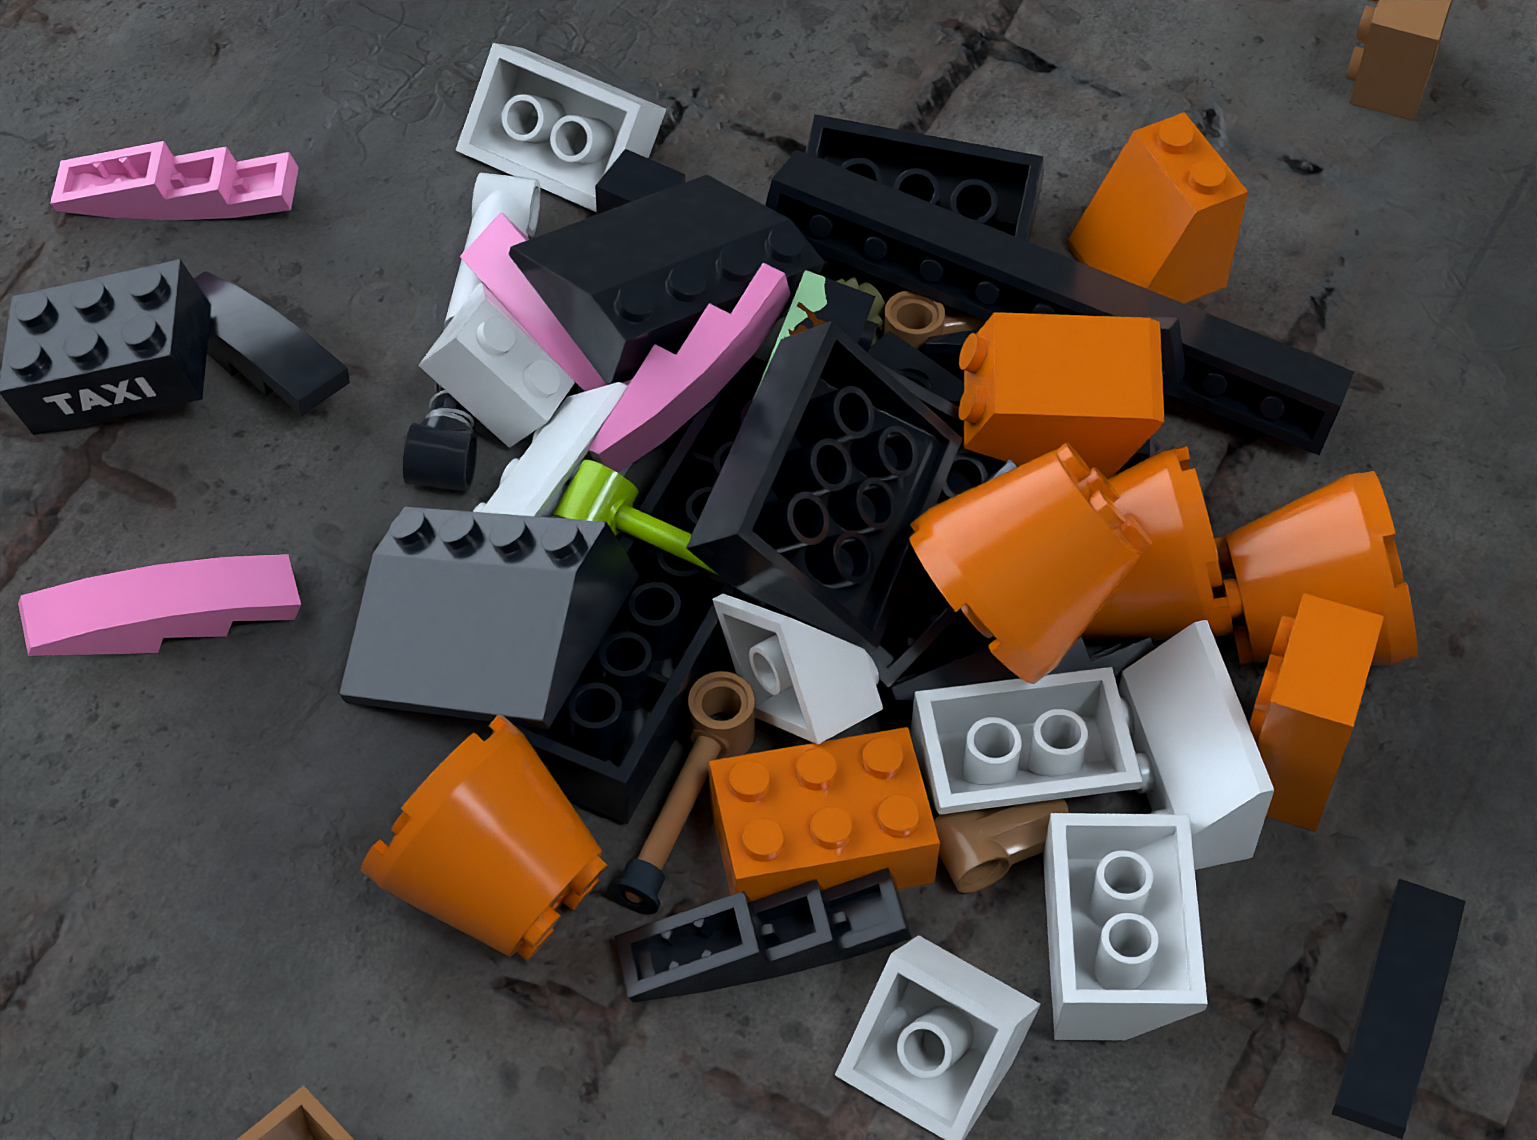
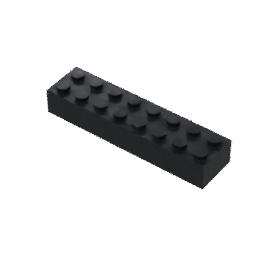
M752 356L722 390L697 412L640 506L639 511L690 534L693 533L752 404L768 362ZM624 533L619 543L639 573L638 580L549 729L521 725L514 726L525 735L568 800L628 824L689 716L688 696L692 686L701 677L714 672L728 647L712 599L721 594H726L751 604L754 599L742 594L741 590L731 586L719 575Z

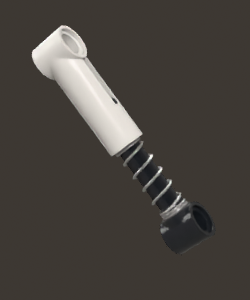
M480 173L474 187L472 223L464 251L500 212L504 213L527 237H533L537 228L540 210L539 180ZM463 259L459 267L443 331L474 289L482 283ZM435 381L434 388L436 394L430 399L429 403L431 412L426 415L425 420L421 424L412 423L407 434L403 456V479L405 484L468 492L473 482L477 461V434L472 429L475 422L470 416L471 413L443 387L440 386L439 389V384Z

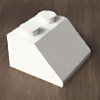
M483 282L474 289L418 365L509 448L546 424L575 383L570 375L525 330Z
M721 594L712 599L736 674L745 679L753 689L755 696V718L813 743L820 744L883 709L876 686L879 682V673L873 659L865 649L793 618L726 594Z
M918 935L891 953L835 1076L944 1140H964L1011 1067L1041 1004Z

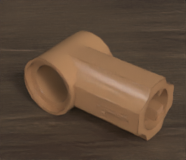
M1055 799L940 814L934 819L940 841L939 857L957 890L962 893H973L982 890L1000 880L1009 871L1012 864L1042 853L1044 851L1051 813H1069L1065 800Z

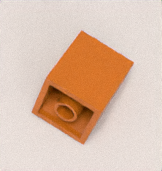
M1183 112L1133 131L1069 236L1067 247L1080 263L1184 304L1227 287L1248 191L1187 114Z
M994 312L978 333H971L962 346L959 366L960 369L964 370V393L959 405V418L964 421L965 449L1002 461L1010 459L1015 465L1021 466L1055 449H1059L1067 442L1080 455L1090 470L1096 467L1108 480L1165 423L1160 321L1142 317Z

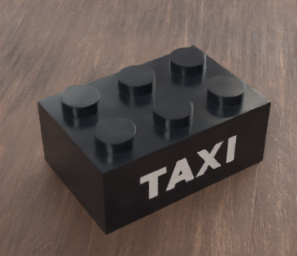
M181 259L12 296L0 372V395L33 435L203 400L212 304Z

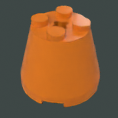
M1067 442L1059 449H1055L929 508L910 524L916 533L909 537L911 545L923 567L955 612L961 609L973 626L986 638L990 639L995 636L997 639L988 645L991 653L1015 675L1030 684L1037 683L1059 665L1141 558L1142 553L1153 545L1140 525L1129 514L1123 517L1113 504L1120 497L1106 477L1096 467L1090 470L1080 455Z
M1187 445L1161 451L1108 479L1120 497L1113 504L1123 517L1129 514L1140 525L1153 545L1142 553L1141 558L1080 636L1082 639L1134 640L1150 637L1151 640H1169L1192 623L1203 620L1208 621L1214 639L1233 635L1227 597H1223L1221 588L1223 582L1218 563V553L1195 468L1190 469V455Z
M1375 471L1345 475L1224 536L1214 538L1221 575L1231 573L1230 579L1223 580V586H1221L1223 597H1227L1232 621L1241 619L1242 625L1233 627V638L1240 665L1250 662H1268L1281 617L1285 615L1296 618L1303 592L1384 616L1371 665L1392 666L1403 663L1404 659L1417 657V637L1408 584L1403 580L1401 563L1393 539L1396 538L1395 528L1382 486Z
M497 715L489 725L493 729V733L487 740L483 741L473 732L410 796L401 807L403 813L391 828L395 836L389 846L381 839L372 845L363 860L361 871L380 889L509 957L518 953L528 961L554 933L553 926L561 917L556 911L563 904L574 911L600 882L598 877L603 873L608 864L601 859L603 850L525 735L503 715Z

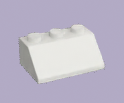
M493 43L456 151L515 177L538 179L540 188L596 212L595 185L625 149L649 158L666 109L524 48Z
M617 382L566 397L550 420L535 431L532 444L521 459L515 458L507 465L502 474L499 488L487 504L484 502L480 503L473 512L551 518L554 509L582 461H594L588 448L628 386ZM631 465L620 471L619 474L624 476Z
M1207 620L1192 623L1123 670L1118 688L1143 781L1141 788L1136 789L1139 794H1147L1152 808L1150 814H1189L1195 870L1252 858L1274 793L1273 785Z
M1112 667L1046 675L1035 684H1030L1020 678L916 691L914 694L910 731L911 740L927 798L939 815L1140 789L1142 786L1141 773Z
M1051 813L1043 851L1054 1040H1127L1206 1010L1208 1003L1189 814Z

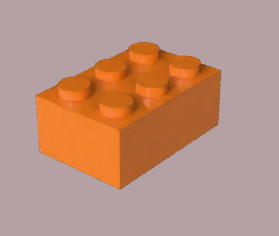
M1304 592L1296 618L1282 615L1249 723L1250 730L1274 788L1266 817L1316 832L1355 724L1384 616Z
M908 727L828 740L820 744L811 743L709 761V803L730 895L744 891L751 901H755L815 879L825 890L885 868L890 869L898 889L935 883L940 841Z

